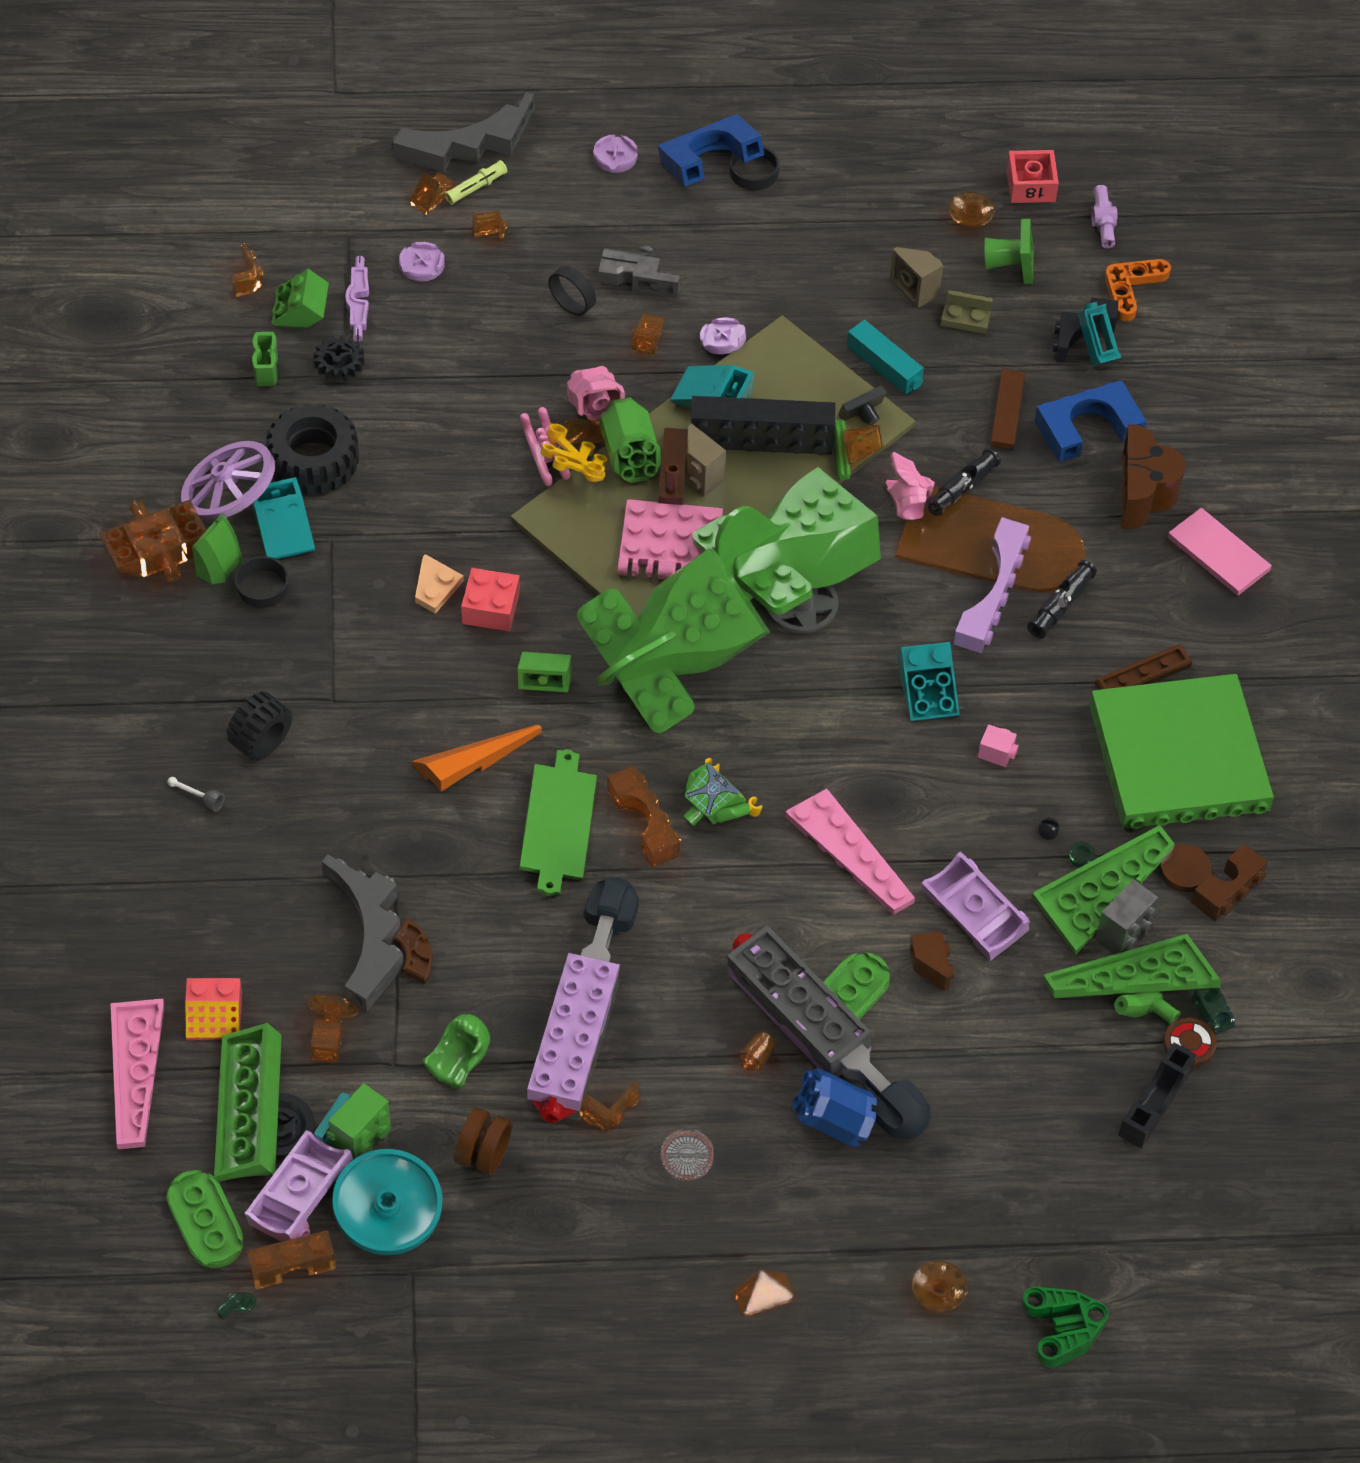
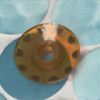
M977 192L958 194L952 199L949 206V212L954 221L960 225L972 228L981 227L989 223L995 211L992 201L985 195Z
M313 995L307 999L306 1003L310 1010L323 1016L322 1019L331 1023L338 1022V1019L355 1017L359 1013L357 1004L346 998L334 995Z
M932 1261L924 1264L917 1270L913 1278L912 1290L914 1297L924 1308L933 1312L944 1313L952 1311L962 1304L967 1294V1281L964 1274L955 1265L944 1261ZM940 1288L943 1290V1293H936L934 1289Z

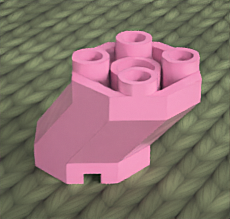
M604 366L576 370L571 374V379L567 382L569 402L576 407L579 415L583 416L585 414L587 419L591 421L600 420L599 416L603 411L606 412L612 400L625 398L623 386L615 381L613 374L608 372Z

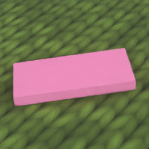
M1202 508L1168 533V539L1237 596L1271 570V564Z

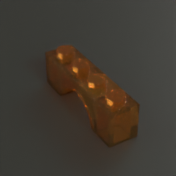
M634 765L607 776V791L618 809L634 810L642 814L649 823L646 830L641 834L640 848L651 867L678 857L680 845H682L680 835L677 831L672 830L667 813L665 811L662 812L659 808L658 798L654 792L649 791L644 774H639Z

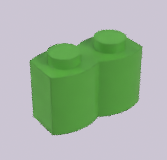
M256 332L253 337L254 354L252 357L254 381L257 386H274L277 382L278 362L276 336L274 332Z

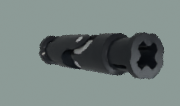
M988 448L982 452L979 458L969 462L955 477L941 486L935 496L926 499V507L929 512L935 516L942 515L947 506L955 504L966 491H969L984 479L990 469L1000 465L1001 458L994 449Z
M1087 560L1079 561L1077 569L1064 579L1058 589L1040 608L1038 616L1028 623L1027 629L1033 636L1038 639L1045 638L1047 630L1051 625H1055L1072 605V602L1086 588V583L1089 579L1096 576V567Z

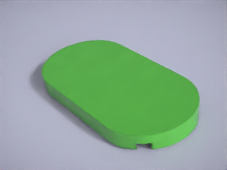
M865 952L859 955L855 953L846 957L823 983L860 1020L888 989L890 974L886 962L879 956Z
M190 1170L178 1175L172 1181L167 1192V1202L192 1258L198 1264L208 1268H221L231 1264L242 1251L243 1234L218 1180L211 1174L202 1173L199 1170Z

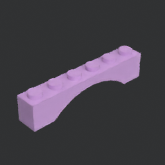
M1001 518L994 535L992 547L999 569L998 579L993 589L981 602L963 612L955 631L954 645L982 653L985 645H990L993 637L992 626H997L999 623L1001 612L998 611L1000 606L1005 607L1009 596V593H1006L1008 587H1013L1016 579V574H1014L1015 568L1020 569L1024 555H1021L1023 549L1028 550L1031 536H1028V525Z

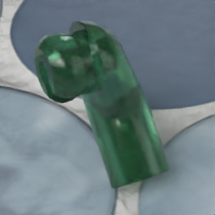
M233 1292L214 1311L224 1320L233 1310L249 1311L253 1309L257 1300L251 1293Z

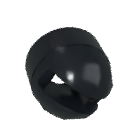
M1052 817L1043 819L1039 825V835L1047 840L1055 839L1059 833V823Z

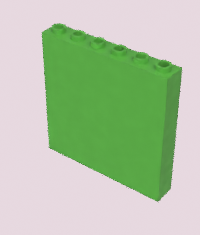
M1237 674L1092 691L1089 706L1123 829H1139L1150 825L1163 826L1175 822L1188 823L1192 820H1212L1217 817H1237L1241 814H1261L1270 811L1274 796Z

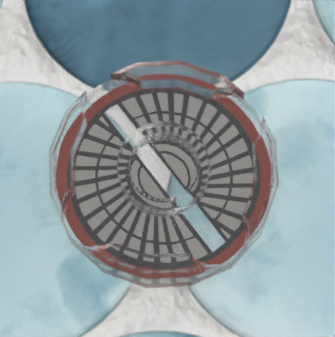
M676 1130L669 1134L662 1143L660 1153L662 1166L668 1174L676 1179L685 1181L699 1179L706 1175L712 1167L714 1160L713 1144L706 1135L698 1130Z

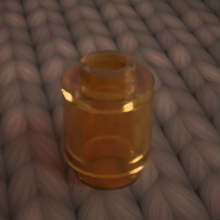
M765 1032L753 1035L739 1053L741 1065L748 1071H759L773 1054L776 1045L775 1040Z

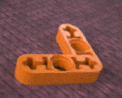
M1163 259L1117 263L1107 267L1105 282L1110 299L1119 301L1117 315L1119 320L1128 322L1136 316L1137 304L1131 285L1166 281L1171 271L1169 262ZM1139 270L1143 272V275L1136 276L1132 271ZM1123 290L1127 294L1122 296L1116 294L1115 291Z

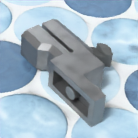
M644 245L636 253L604 248L599 267V283L619 285L623 282L631 283L632 291L678 297L680 276L660 273V258H653V248Z

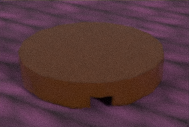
M1181 844L1174 846V849L1160 863V873L1170 887L1178 891L1192 892L1211 875L1212 865L1209 857L1201 849L1193 845Z

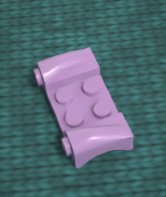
M961 851L944 870L921 882L922 891L938 908L942 907L973 939V944L989 961L993 960L1029 931L1030 921L1022 911H1018L979 871L977 865Z
M306 1130L244 1213L248 1224L292 1247L304 1244L310 1235L307 1218L334 1181H337L342 1170L353 1160L351 1151L330 1147Z

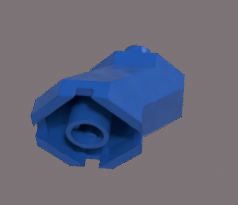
M815 1068L813 1071L807 1070L804 1073L802 1088L799 1095L797 1094L794 1097L792 1109L797 1111L796 1117L802 1124L813 1127L847 1145L858 1148L861 1145L858 1141L865 1142L868 1139L875 1122L876 1112L871 1111L872 1104L877 1106V1098L870 1091L861 1089L824 1070Z

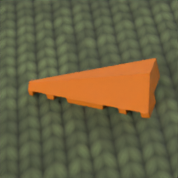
M533 725L412 761V766L425 780L430 779L442 792L478 768L481 771L485 770L541 734L542 727L540 725Z

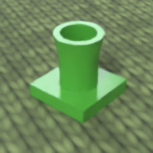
M1021 219V239L985 238L986 270L1001 266L1022 265L1024 284H1033L1034 247L1030 219Z

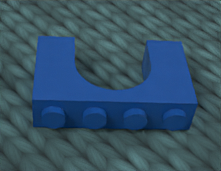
M738 114L658 145L661 165L684 187L705 179L702 160L698 157L704 152L718 149L728 150L738 156L744 163L764 155L761 135Z
M1122 380L1107 383L1095 389H1087L1082 393L1072 396H1065L1053 402H1045L1037 406L1035 423L1058 462L1078 457L1081 454L1083 441L1071 422L1079 415L1096 414L1104 417L1111 423L1122 443L1125 442L1128 424L1139 425L1145 428L1147 422Z

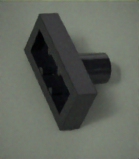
M882 385L842 404L838 416L841 420L846 421L861 414L867 425L871 426L880 419L873 407L882 403L887 392Z

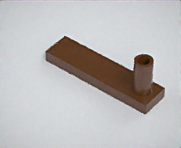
M664 428L658 503L682 505L688 437L687 429Z

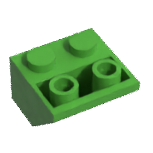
M307 269L295 275L288 282L279 285L275 293L276 299L273 307L272 324L275 326L308 328L323 319L329 283L310 269Z

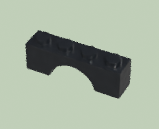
M1173 1042L1160 1062L1148 1088L1142 1097L1133 1103L1122 1120L1118 1136L1142 1149L1192 1072L1197 1054Z

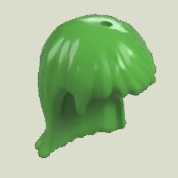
M472 1014L459 1015L448 1024L437 1047L430 1055L423 1059L422 1063L428 1072L437 1078L439 1082H444L452 1089H460L465 1085L468 1073L485 1056L490 1044V1033L478 1017Z

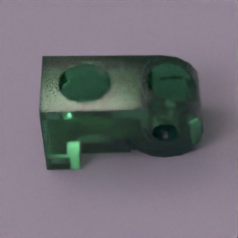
M1195 989L1191 1001L1195 1008L1198 1007L1203 1019L1212 1028L1214 1034L1217 1035L1235 1027L1234 1017L1221 989Z

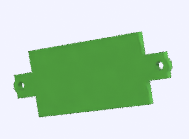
M568 749L563 751L557 750L555 767L535 764L528 802L519 870L539 873L537 892H541L545 896L560 895L562 877L582 881L584 875L597 775L577 772L580 754Z

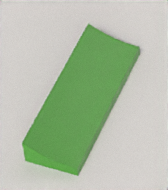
M268 1023L222 1036L214 1177L220 1182L241 1177L273 1176L275 1173L282 1035Z

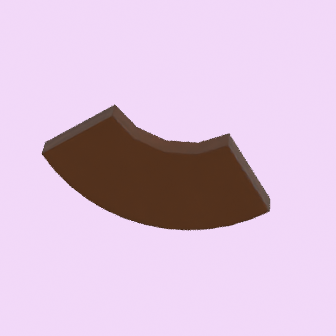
M406 919L393 938L394 943L402 948L406 956L403 973L426 984L433 964L431 946L423 930L411 920Z

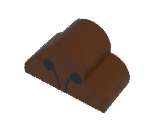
M1128 424L1122 452L1121 529L1138 528L1147 522L1150 512H1164L1174 507L1179 498L1186 467L1183 456L1177 450L1168 446L1157 445L1154 435L1148 429L1134 424Z

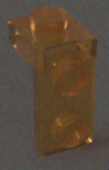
M246 243L241 244L242 259L248 270L231 275L233 292L236 297L261 290V280L264 279L261 266L256 265L254 251L252 249L249 250Z
M642 314L639 327L634 326L632 351L655 355L665 322L664 317Z
M634 1080L610 1109L587 1095L581 1102L582 1117L590 1125H596L605 1132H608L613 1125L617 1126L621 1122L629 1106L631 1108L634 1107L640 1098V1083Z

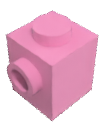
M988 724L980 743L978 758L1006 767L1009 759H1014L1019 747V745L1015 744L1017 734Z

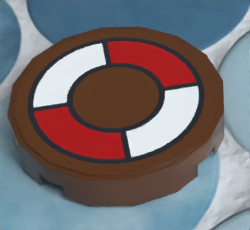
M1196 1018L1175 1020L1168 1026L1163 1039L1165 1052L1175 1042L1197 1054L1193 1068L1200 1067L1202 1064L1209 1062L1217 1047L1216 1036L1212 1028Z

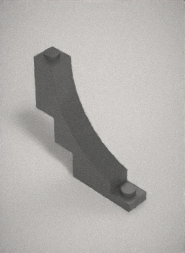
M526 92L523 99L519 100L516 106L506 104L491 117L461 129L434 132L401 127L398 135H394L391 142V148L394 149V158L445 172L452 157L478 164L485 149L511 156L534 112V94Z

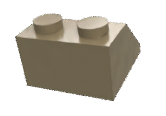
M900 247L894 248L890 281L917 308L939 297L943 273L941 261L935 258L929 251Z
M690 424L688 426L687 483L693 490L705 496L724 481L726 450L693 424Z

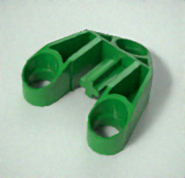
M1030 1287L1024 1292L1022 1298V1307L1028 1315L1035 1318L1052 1319L1054 1332L1059 1334L1043 1338L1037 1347L1036 1355L1042 1365L1049 1368L1064 1365L1088 1352L1105 1327L1109 1316L1108 1309L1103 1303L1076 1290ZM1027 1298H1036L1041 1302V1305L1038 1307L1031 1306ZM1099 1311L1102 1313L1103 1319L1098 1322L1092 1321L1088 1317V1313ZM1049 1347L1056 1355L1048 1357L1043 1354L1042 1348Z

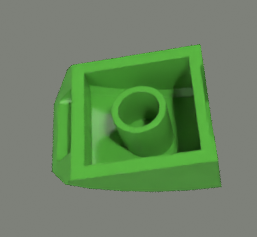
M221 514L192 546L196 576L210 584L225 583V579L237 565L243 563L237 536L224 514Z

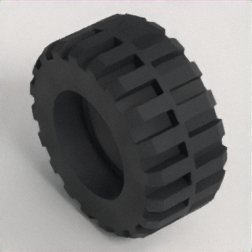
M311 403L304 404V407L299 408L295 406L289 412L285 411L280 414L279 419L276 418L271 424V428L266 436V447L275 461L273 477L276 481L296 477L301 494L305 492L307 495H315V493L321 492V495L329 493L328 490L333 489L335 491L339 489L341 483L346 484L351 479V475L355 474L357 464L359 463L357 432L353 422L348 420L344 413H338L336 408L331 406L326 408L324 404L318 403L317 406H311ZM311 442L323 443L331 447L328 452L319 456H303L294 452L297 447Z

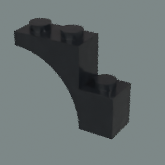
M1091 297L1090 303L1097 302L1098 306L1107 305L1105 307L1114 333L1119 301ZM1062 312L1060 321L1056 320L1054 334H1057L1058 338H1054L1052 352H1057L1056 362L1065 363L1067 354L1072 346L1084 338L1077 313ZM1095 315L1093 320L1097 334L1102 333L1098 317Z

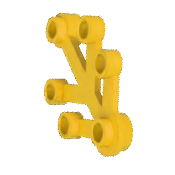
M550 424L547 431L549 442L560 445L564 450L545 443L542 445L540 454L546 458H553L556 455L552 466L557 470L565 471L567 468L581 472L585 479L590 482L603 480L607 457L602 454H595L592 461H587L588 456L593 455L595 445L591 442L583 441L579 449L580 452H578L565 438L567 429L560 424Z

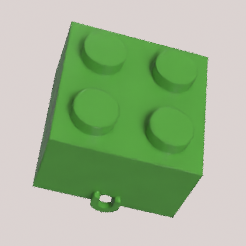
M363 1083L328 1120L329 1131L326 1132V1136L330 1139L331 1146L336 1149L350 1150L353 1160L364 1153L372 1151L373 1145L377 1140L385 1138L390 1131L389 1101Z

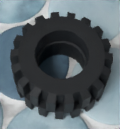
M265 691L258 692L249 697L236 710L228 724L226 738L228 742L251 760L265 758L286 737L292 724V711L270 693Z

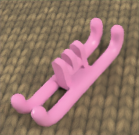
M541 407L538 409V415L542 428L536 430V436L528 414H521L520 421L541 479L545 486H551L553 480L546 463L554 461L556 455L553 458H546L540 454V451L545 443L559 449L561 448L559 445L552 444L548 440L547 431L551 422L546 408ZM569 468L565 471L559 470L563 480L570 479L571 473Z

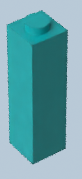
M863 320L848 331L846 347L906 395L921 386L924 368L866 320Z

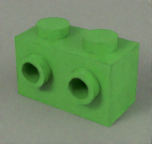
M522 652L518 666L519 689L568 692L572 678V655Z

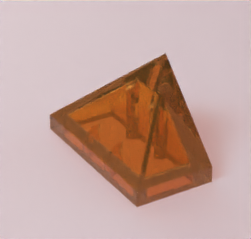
M566 419L565 428L567 429V434L565 438L569 443L587 441L593 444H605L604 437L601 435L600 420Z
M879 425L843 431L848 464H853L883 447Z
M764 1270L759 1271L734 1291L744 1317L793 1301L796 1298L785 1273Z

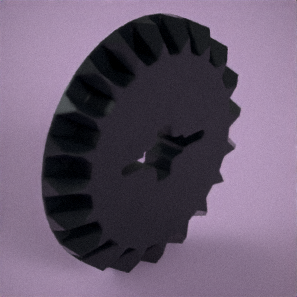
M279 1093L278 1122L284 1125V1130L279 1131L277 1128L276 1156L281 1158L283 1155H288L306 1130L314 1134L315 1121L312 1110L306 1102L297 1096Z

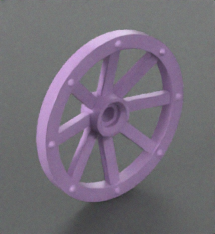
M255 441L236 442L214 451L204 458L185 480L181 491L183 506L192 517L202 521H214L221 514H224L227 518L242 511L258 499L270 484L275 471V461L272 454L263 444ZM245 453L257 454L238 462ZM228 457H231L227 462H220ZM261 461L264 462L261 473L241 471V469ZM212 468L210 474L203 476L209 469ZM238 479L256 481L252 488L244 495L235 485ZM203 484H206L205 487L193 499V493L195 488ZM214 488L210 509L197 507ZM230 489L237 500L219 507L222 491Z

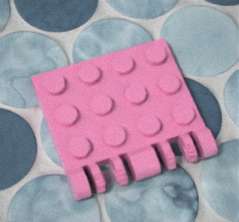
M627 499L617 575L627 576L629 564H632L631 577H637L639 565H648L646 567L647 578H652L653 568L658 566L657 579H667L676 572V568H682L702 553L693 544V533L697 529L723 516V508L664 504Z

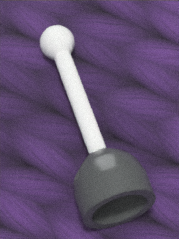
M170 777L167 781L170 787L177 786L203 798L204 806L214 812L219 811L224 803V793L217 790L203 793L178 782L175 777Z

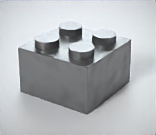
M1133 879L1102 911L1095 939L1115 954L1132 950L1138 942V937L1142 933L1146 935L1154 925L1152 919L1158 910L1156 908L1158 897Z

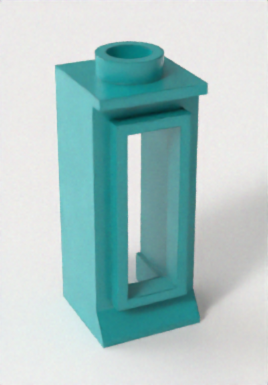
M1097 302L1084 305V310L1077 313L1092 366L1122 358L1118 351L1105 307L1107 305L1098 306ZM1095 315L1098 317L1107 351L1105 352L1102 351L1093 320Z

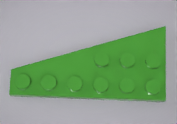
M1185 934L1044 974V984L1054 998L1220 988V978L1189 935Z

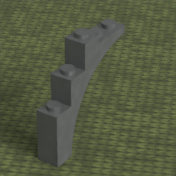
M327 854L322 860L323 875L335 883L348 896L360 916L364 929L362 954L354 973L344 986L345 998L368 1012L404 966L403 953L399 948L391 945L394 941V936L400 929V918L396 913L388 910L398 898L397 884L391 877L383 876L377 872L369 879L364 872L356 871L349 867L342 859H335Z

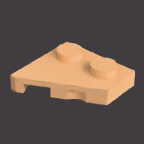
M425 554L422 559L415 603L436 614L463 583V575Z

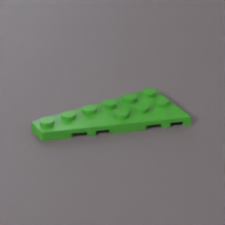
M1159 825L1033 892L1032 899L1073 954L1076 955L1096 934L1102 911L1133 879L1142 884L1174 849V842Z

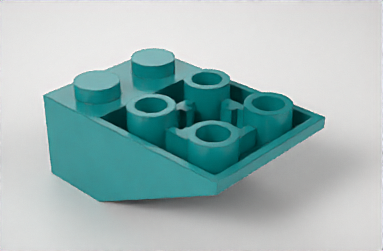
M734 365L688 366L670 402L692 409V396L750 398L754 387L755 372Z
M294 477L270 483L260 497L251 504L266 556L280 559L315 551L297 478Z
M950 642L901 647L897 651V658L910 721L959 716Z

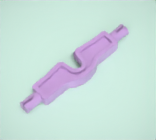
M359 256L355 258V267L351 268V284L347 288L345 295L346 307L350 312V330H353V340L356 342L358 334L359 342L363 340V330H366L369 302L367 300L357 299L369 296L368 268L364 267L365 258L361 256L360 263Z

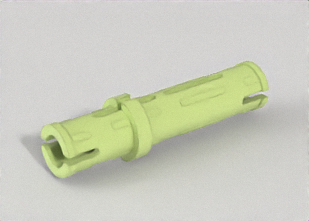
M499 160L486 169H480L478 174L446 191L444 195L447 202L453 205L484 185H491L493 180L507 173L506 165L503 161Z

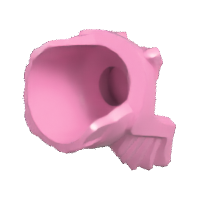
M893 452L890 455L892 459L891 464L899 480H887L886 484L888 486L887 490L894 501L897 516L905 520L921 519L924 515L923 509L926 499L931 495L935 482L928 477L921 476L916 470L913 461Z

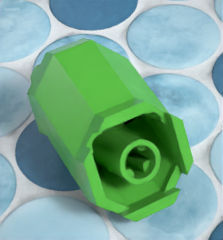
M631 397L612 400L606 412L603 411L599 416L601 435L604 437L612 469L629 483L649 480L656 475L661 465L660 446L657 444L649 413Z

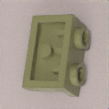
M948 290L941 326L986 334L993 299Z

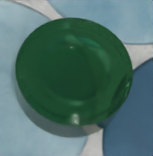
M1076 842L1070 847L1068 857L1074 866L1080 868L1094 860L1095 850L1087 842Z

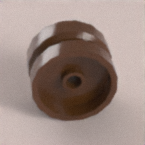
M475 1107L467 1117L460 1133L454 1155L455 1162L468 1168L476 1163L477 1171L492 1176L500 1166L512 1133L513 1121L499 1115L491 1121L490 1112Z

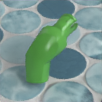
M1159 991L1122 995L1114 1003L1115 1010L1119 1015L1136 1018L1149 1012H1155L1168 1022L1169 1025L1177 1020L1181 1013L1163 1000L1162 993Z

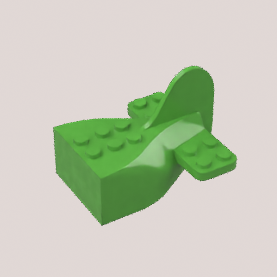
M819 467L801 478L765 516L754 507L742 506L733 510L729 515L715 519L693 533L694 546L702 553L708 548L716 550L749 600L755 598L771 613L777 615L786 613L812 597V588L826 587L839 583L881 559L878 516Z
M710 548L660 583L649 596L639 617L632 610L622 593L614 588H609L583 605L577 613L579 622L610 667L599 675L595 682L598 686H605L618 680L649 727L656 733L667 731L691 715L695 709L693 699L677 675L701 673L715 669L770 633L716 550Z

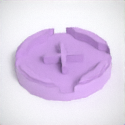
M608 135L602 137L594 146V162L604 171L612 173L627 171L635 165L638 159L637 146L626 136L615 137V135Z
M428 242L412 243L407 249L405 247L399 255L400 270L403 275L411 280L429 281L435 279L442 273L445 267L444 254L435 244Z
M733 318L714 319L708 326L705 324L700 331L701 345L706 351L714 354L734 352L742 347L746 341L745 327Z

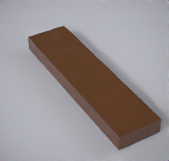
M1002 369L990 446L1014 450L1025 372Z
M1178 644L1095 680V685L1098 690L1152 684L1191 667L1192 660L1182 646Z

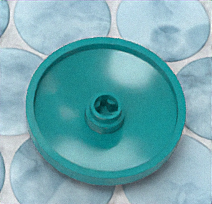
M395 1149L374 1150L352 1160L340 1173L333 1191V1214L340 1231L355 1246L374 1254L397 1255L417 1248L434 1232L441 1216L442 1191L434 1172L418 1157Z

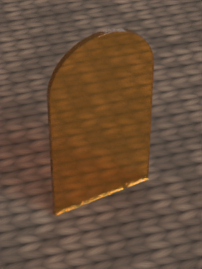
M934 486L929 497L935 496L938 493L939 487ZM963 494L955 504L947 506L944 513L938 516L929 512L925 503L924 515L921 519L906 521L895 558L996 582L999 569L992 547L995 532L1003 517L1028 525V536H1031L1028 550L1023 549L1021 555H1024L1020 569L1015 568L1014 574H1016V579L1013 587L1043 592L1058 589L1064 579L1077 569L1079 561L1084 560L1085 549L1077 531L1058 517Z

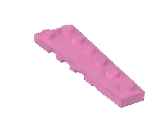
M828 789L819 792L785 812V817L806 837L810 836L818 844L817 847L824 853L830 854L838 866L844 867L853 875V879L867 889L868 893L894 915L914 904L915 897Z
M163 999L111 1003L116 1140L118 1149L145 1147L164 1013Z

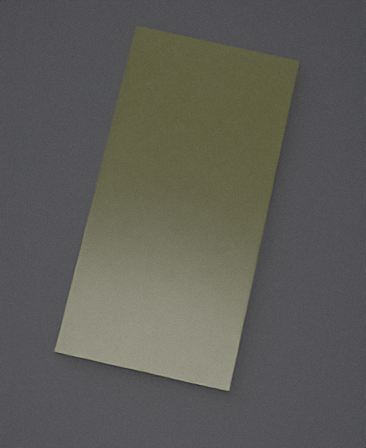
M783 315L745 342L738 350L730 353L715 364L734 365L755 372L753 392L750 396L752 399L836 402L835 420H841L838 413L842 404L874 389V387ZM884 397L882 403L873 407L880 417L875 424L868 426L861 414L845 421L850 476L916 425V421L886 397ZM671 398L649 413L656 441L660 446L661 462L664 428L688 430V426L691 424V409L670 402ZM834 441L832 455L726 450L724 481L703 496L698 491L693 490L687 483L686 450L682 504L723 508V516L729 515L739 507L751 506L765 516L801 478L817 467L839 485L845 480L837 478ZM604 446L595 453L602 454L608 459L603 480L590 482L585 479L581 472L572 470L569 480H563L562 478L512 514L511 522L597 596L609 588L619 590L637 617H639L651 593L664 580L657 579L658 566H654L652 578H647L646 567L648 565H639L637 577H631L632 564H629L627 576L617 575L627 499L658 502L661 465L656 475L649 480L629 483L612 469L607 448ZM594 455L588 458L587 461H592Z

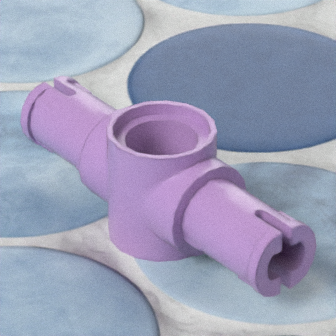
M1098 185L1094 188L1095 205L1092 207V226L1097 227V230L1100 232L1102 247L1112 248L1115 245L1114 228L1117 226V208L1112 206V203L1109 201L1107 187L1105 185Z

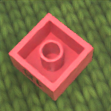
M1054 150L1009 151L1006 172L1011 203L1056 202L1059 182Z
M471 568L461 606L462 624L510 632L520 594V575Z

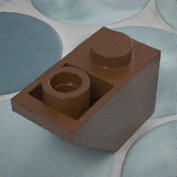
M942 932L911 935L909 950L913 970L942 990H949L950 980L954 979L953 964H948L947 957L950 956L948 941L944 942Z

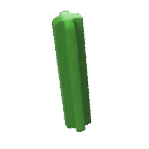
M835 420L834 448L837 478L839 480H849L851 473L846 423L844 420Z

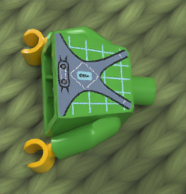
M711 758L705 760V765L689 773L685 797L693 806L683 817L692 826H695L704 816L712 824L722 823L748 814L755 817L760 814L763 806H754L758 800L756 797H751L748 803H746L742 793L719 773L720 764L712 766Z

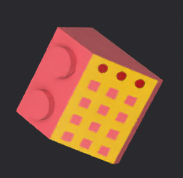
M187 978L185 1000L186 1040H222V1036L240 1031L242 1008L240 978Z

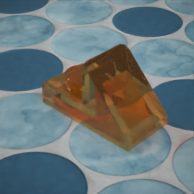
M440 172L434 177L424 173L412 194L410 204L428 214L445 199L444 193L456 187V182Z

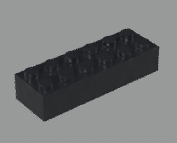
M692 396L691 424L725 450L832 455L836 402Z

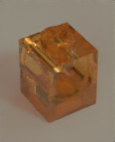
M332 1018L315 1019L310 1045L312 1060L338 1062L343 1035L341 1021H336Z

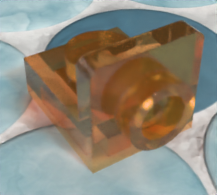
M499 210L472 215L474 237L497 233L499 242L504 241V233L508 232L506 220L501 219Z

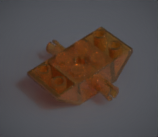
M189 499L151 514L148 513L143 501H137L139 508L133 502L129 509L134 515L135 520L99 533L119 572L145 577L163 570L167 581L173 582L172 574L175 580H178L181 576V572L176 565L188 561L193 556L192 546L207 530Z

